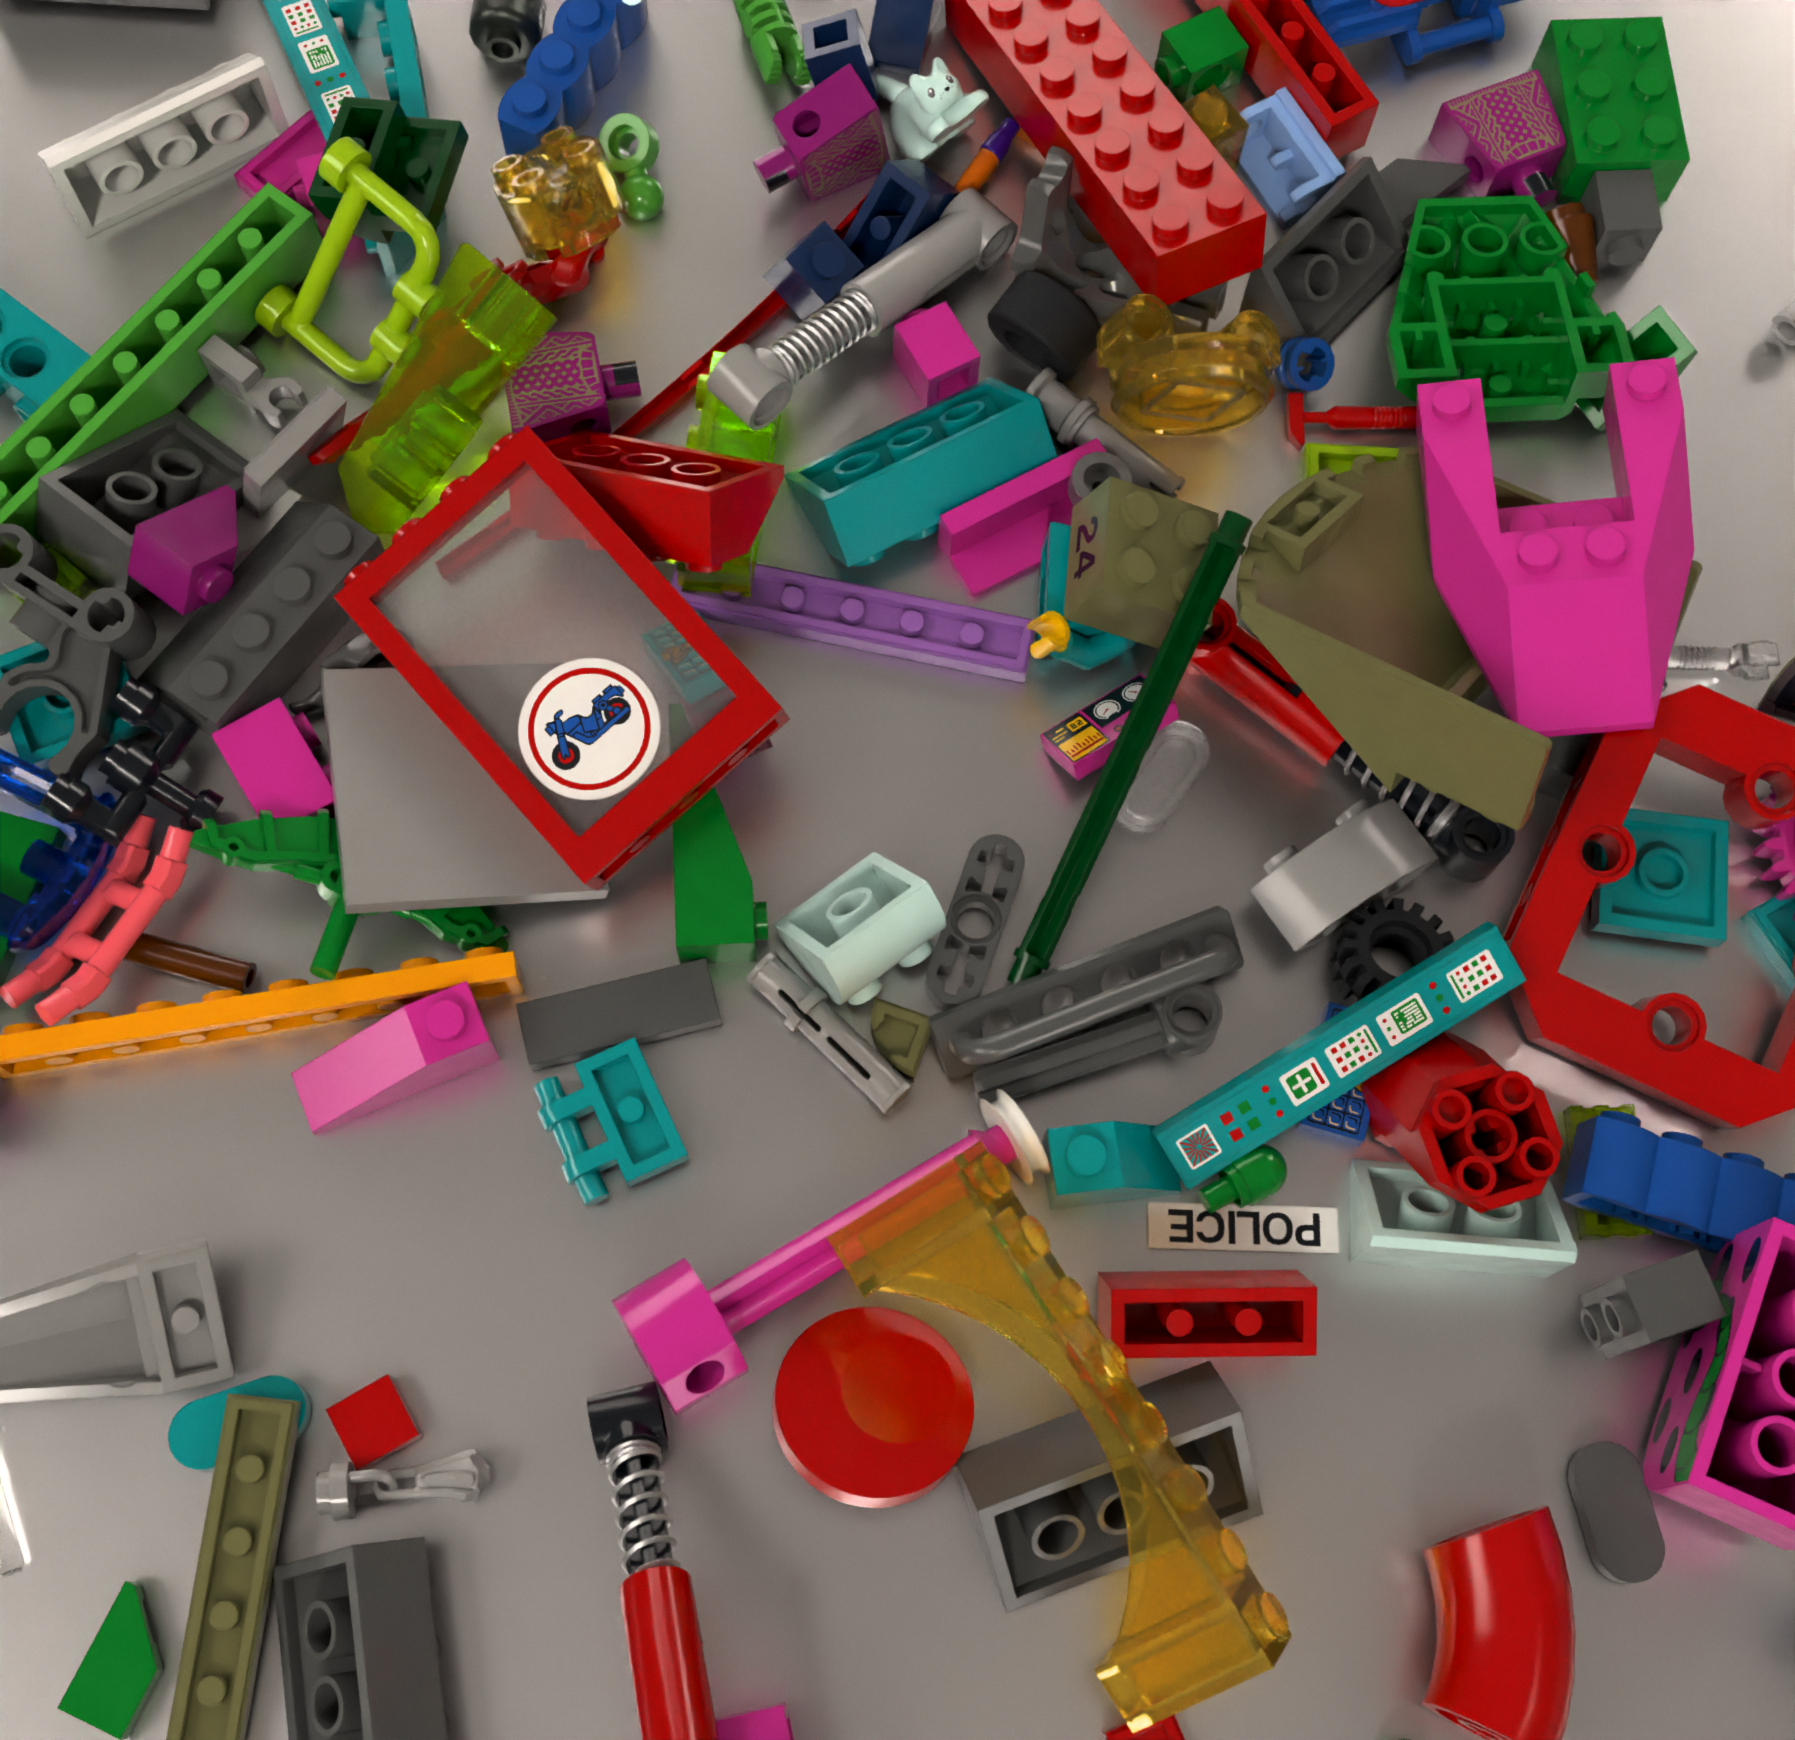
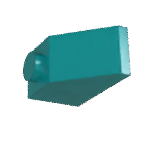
M1107 1121L1047 1129L1041 1144L1050 1167L1049 1175L1044 1174L1049 1209L1055 1210L1180 1194L1179 1176L1151 1132V1129L1156 1127V1125Z

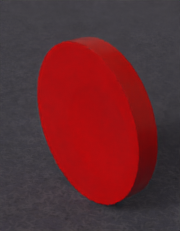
M857 1307L838 1311L820 1319L808 1327L794 1341L786 1353L778 1372L772 1399V1417L775 1433L784 1455L797 1473L812 1487L830 1498L845 1504L866 1508H887L906 1504L923 1497L941 1484L952 1472L956 1462L962 1455L972 1430L974 1398L969 1376L960 1357L947 1340L935 1329L923 1321L897 1310L881 1307Z

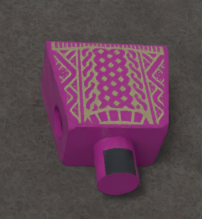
M851 64L842 67L775 114L772 122L780 147L753 161V165L768 193L796 179L810 201L823 199L881 172L886 161L890 160L878 106Z
M1537 69L1441 104L1428 139L1447 163L1465 164L1471 170L1464 184L1476 197L1506 196L1515 193L1516 196L1532 195L1541 209L1553 201L1557 192L1549 178L1553 176L1566 149V138L1542 77Z
M590 332L497 333L512 432L514 433L520 432L528 425L543 443L584 430L610 434L612 430L606 401L642 396L636 361L631 360L600 365L595 335Z

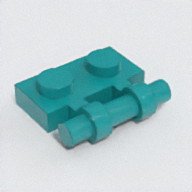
M635 1037L575 1063V1068L584 1086L580 1090L566 1095L557 1076L546 1078L534 1085L535 1093L542 1106L538 1111L539 1119L545 1132H553L565 1159V1162L561 1164V1169L566 1181L570 1186L576 1185L585 1206L597 1204L609 1197L610 1194L601 1173L614 1165H619L628 1187H631L689 1160L688 1153ZM595 1111L608 1141L589 1149L577 1121L582 1116Z

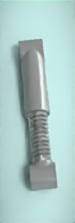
M975 188L963 190L947 205L938 221L844 284L840 291V297L834 299L832 303L826 304L817 313L810 315L809 318L796 325L794 329L781 335L779 339L772 341L771 345L753 350L747 343L731 348L713 367L708 377L707 390L753 431L761 430L773 422L785 409L793 393V385L798 384L799 380L805 379L807 374H812L815 369L821 368L822 364L828 363L830 359L836 357L837 353H842L845 348L851 347L852 343L859 341V338L879 335L972 268L977 267L980 271L994 266L1011 247L1017 235L1018 226Z

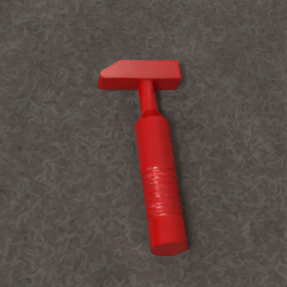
M1288 393L1285 398L1287 438L1298 451H1301L1305 444L1304 424H1327L1334 430H1416V406H1334L1326 412H1304L1303 393Z

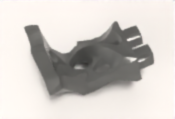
M1052 146L1048 150L1044 167L1039 176L1035 179L1032 178L1027 185L1020 236L1010 262V270L1014 271L1015 278L1023 271H1032L1055 280L1077 296L1096 316L1102 327V338L1111 340L1131 338L1152 359H1160L1169 343L1197 352L1204 340L1209 318L1216 320L1223 309L1228 281L1155 310L1107 243H1093L1082 236L1072 216L1073 210L1068 208L1074 158L1064 149ZM1087 270L1098 272L1104 279L1093 278L1082 272Z

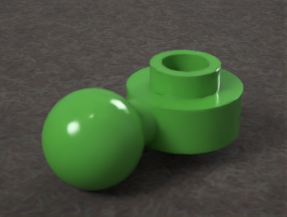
M616 114L607 120L599 133V155L605 165L625 176V181L622 183L618 194L619 204L623 212L634 220H650L659 214L664 204V192L660 183L647 174L659 153L658 134L649 122L634 114ZM638 138V148L635 154L630 156L629 146L633 140Z

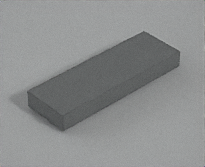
M706 958L516 1004L528 1063L532 1071L591 1057L635 1037L638 1045L722 1025Z

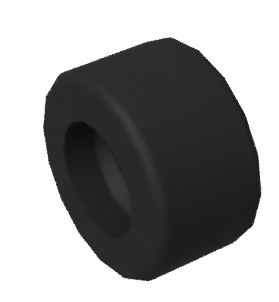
M1023 271L1019 274L987 315L989 328L1007 351L1039 373L1047 367H1051L1057 372V380L1062 383L1071 380L1102 340V327L1091 310L1070 290L1038 272Z

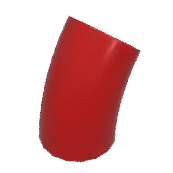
M1542 1506L1518 1513L1421 1549L1430 1574L1436 1613L1435 1656L1423 1705L1449 1722L1484 1740H1562L1568 1721L1574 1684L1576 1632L1572 1589L1563 1547L1549 1507Z

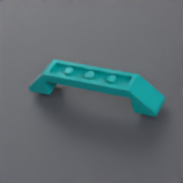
M327 0L332 17H342L349 40L379 36L383 56H393L394 67L384 68L390 100L398 101L407 117L430 118L416 31L408 0ZM444 208V211H443L441 220H440V222H439V225H440V224L442 223V221L446 218L445 208ZM394 231L390 244L364 239L368 255L378 253L385 276L397 275L416 253L414 242L407 232Z

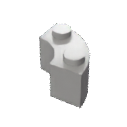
M1394 798L1372 807L1366 799L1355 803L1336 818L1335 823L1337 827L1301 851H1298L1294 845H1291L1277 853L1264 864L1263 869L1268 876L1262 879L1250 891L1295 952L1323 942L1347 924L1360 907L1364 906L1367 909L1372 901L1381 898L1385 900L1395 895L1439 859Z

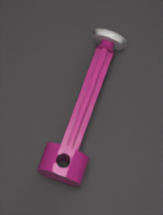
M997 1089V1100L993 1103L980 1099L979 1105L987 1126L986 1131L968 1129V1136L708 1291L689 1262L682 1258L611 1300L628 1335L674 1414L678 1416L749 1373L748 1366L732 1336L733 1334L993 1178L999 1182L1006 1165L1009 1164L1013 1171L1029 1185L1033 1183L1032 1174L1035 1171L1049 1175V1161L1044 1148L1030 1122L1015 1101L1001 1089Z

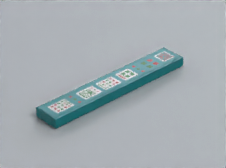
M261 0L327 144L343 97L370 98L325 0Z
M1487 921L1151 1129V1132L1182 1183L1189 1190L1230 1165L1231 1162L1243 1157L1527 980L1497 926Z

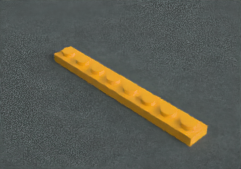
M480 947L464 954L465 959L439 963L436 958L421 957L400 963L399 970L374 974L371 969L353 968L338 972L332 981L308 984V981L302 979H286L271 983L268 986V991L243 995L242 992L237 990H218L203 995L202 1002L177 1006L172 1001H151L138 1005L136 1013L113 1017L105 1012H84L71 1016L69 1024L46 1028L39 1023L12 1024L4 1027L2 1035H0V1078L5 1080L385 1017L409 1003L464 981L468 982L477 1001L524 994L522 968L514 951L504 952L500 947Z

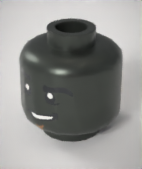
M473 0L469 34L474 45L483 54L499 62H522L528 59L534 47L542 40L546 15L545 1Z

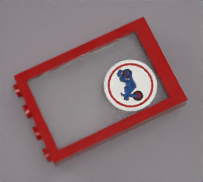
M526 425L520 432L509 433L499 439L488 452V460L470 476H460L448 484L440 495V502L423 518H414L403 524L393 535L392 545L374 561L367 560L351 570L344 579L343 585L345 587L334 595L333 598L585 885L598 891L787 723L790 718L770 693L532 429Z

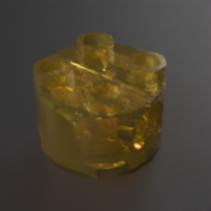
M562 126L549 131L540 139L542 146L523 155L512 154L503 157L495 162L490 169L495 179L492 188L526 258L532 260L550 261L545 250L559 248L563 258L585 251L617 231L622 225L618 213H625L628 216L630 208L601 143L594 137L586 135L576 136L571 126Z

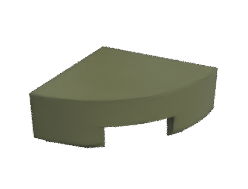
M874 997L870 1027L875 1048L906 1080L914 1083L931 1036L927 1022L930 1016Z

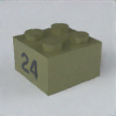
M1110 476L1072 507L1063 618L1159 649L1209 544L1208 536L1210 532H1216L1218 529L1219 513ZM1213 610L1205 630L1212 626Z

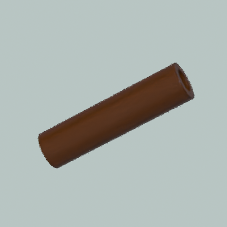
M147 933L140 935L122 960L228 990H237L243 994H247L252 988L257 970L256 964L253 962Z

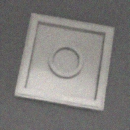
M331 385L328 388L325 387L244 468L243 506L258 519L313 466L307 458L309 454L343 427L347 400Z

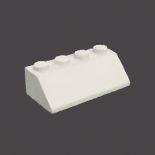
M246 53L232 61L219 64L213 70L188 82L169 88L160 95L125 112L117 113L108 120L79 134L64 138L37 154L55 188L87 239L255 157L289 127L266 63L261 56Z

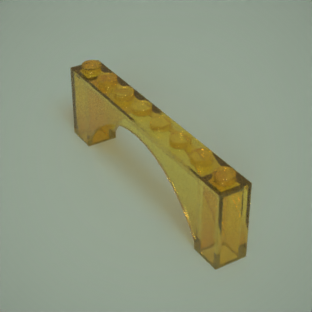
M981 1140L827 1237L863 1298L875 1291L913 1296L949 1307L980 1321L1014 1342L1041 1364L1069 1394L1089 1422L1107 1456L1119 1489L1127 1524L1129 1550L1128 1590L1120 1631L1117 1639L1094 1671L1132 1733L1140 1731L1274 1668L1292 1637L1282 1605L1273 1594L1265 1592L1248 1565L1247 1553L1241 1540L1235 1532L1224 1527L1208 1501L1207 1490L1202 1478L1193 1467L1183 1462L1168 1438V1430L1163 1416L1153 1404L1145 1401L1128 1374V1365L1122 1351L1113 1341L1105 1338L1089 1312V1303L1083 1289L1074 1279L1066 1276L1050 1250V1241L1045 1229L1036 1218L1027 1214L1011 1189V1178L1006 1167L996 1156L989 1154Z

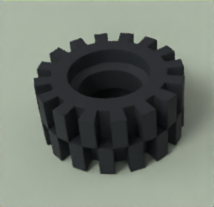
M1382 898L1372 901L1367 909L1364 906L1360 907L1354 913L1351 920L1349 919L1337 939L1335 947L1331 951L1330 962H1335L1330 970L1332 981L1344 980L1337 992L1343 1000L1353 994L1357 998L1356 1002L1397 977L1384 971L1375 962L1371 954V948L1374 945L1385 944L1393 946L1405 953L1413 965L1416 966L1454 942L1450 930L1438 934L1437 930L1443 921L1436 914L1426 921L1420 917L1425 908L1424 906L1415 902L1409 911L1403 910L1404 899L1392 898L1387 908Z

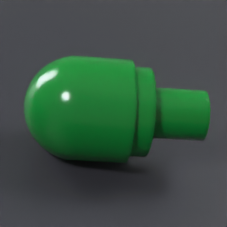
M1262 1144L1218 1171L1219 1179L1199 1189L1198 1196L1210 1214L1231 1202H1234L1239 1208H1243L1246 1205L1253 1206L1279 1191L1284 1185L1287 1178L1286 1161L1277 1149L1270 1145Z

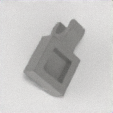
M214 334L197 350L212 381L255 414L260 411L267 422L276 428L283 429L287 425L283 413L275 407L279 401L292 399L303 408L308 404L301 385L294 379L289 377H275L271 379L263 377L262 374L266 371L264 365L249 349L242 345H238L234 349Z

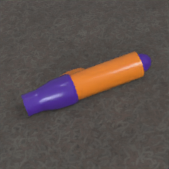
M1006 117L1000 126L986 138L977 155L955 184V189L959 192L967 188H975L977 191L981 189L986 180L995 172L998 164L1006 156L1013 138L1020 130V126L1015 120Z

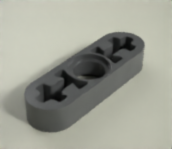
M999 834L984 836L977 840L969 851L946 915V928L940 932L926 974L925 989L927 996L932 1004L942 1011L976 999L982 994L1025 866V858L1021 847L1007 836ZM994 854H999L1005 857L1004 867L1012 872L1001 871L998 874L993 893L990 895L981 891L986 874V865L979 862V860L990 862ZM968 887H971V888L974 889L975 891H966V890H967ZM996 898H1004V901L999 902ZM979 908L991 916L994 927L985 937L978 939L970 938L959 930L957 926L958 916L966 909ZM951 944L956 949H946V946ZM959 950L970 955L965 968L964 981L971 984L972 987L960 986L956 995H952L944 991L945 981L937 976L939 974H951ZM974 955H984V959L979 960Z

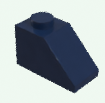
M876 0L868 42L875 67L910 76L913 74L920 75L944 0Z
M887 160L842 240L864 265L853 278L938 221L947 205L960 192L919 160Z

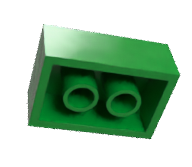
M1662 17L1551 20L1532 62V70L1537 69L1540 73L1566 138V149L1551 177L1552 185L1557 192L1555 197L1556 205L1579 202L1594 172L1609 170L1652 169L1657 201H1667L1689 163L1690 156Z

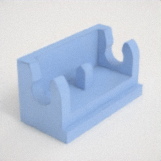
M1286 87L1276 90L1275 95L1245 108L1236 115L1235 120L1240 127L1244 128L1237 129L1226 136L1224 140V149L1282 231L1294 226L1346 174L1343 166Z

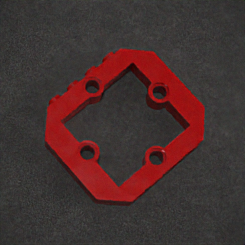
M1698 684L1660 698L1652 729L1592 733L1502 937L1527 980L1508 992L1527 1041L1719 1129L1742 1128L1795 1108V986L1762 1063L1759 1065L1705 1040L1707 1030L1705 1014L1698 1003L1687 995L1675 992L1642 998L1630 1006L1558 973V969L1593 890L1623 878L1634 865L1636 857L1635 842L1629 831L1622 824L1654 753L1724 784L1723 802L1725 810L1730 818L1742 827L1754 830L1768 828L1795 816V727ZM1757 779L1765 780L1774 789L1776 801L1773 808L1766 807L1756 797L1755 785ZM1586 840L1596 841L1605 850L1607 862L1603 871L1592 869L1583 859L1582 848ZM1794 953L1793 962H1792V969H1793L1794 978H1795V953ZM1659 1010L1669 1014L1675 1024L1674 1037L1668 1044L1662 1043L1653 1033V1017Z

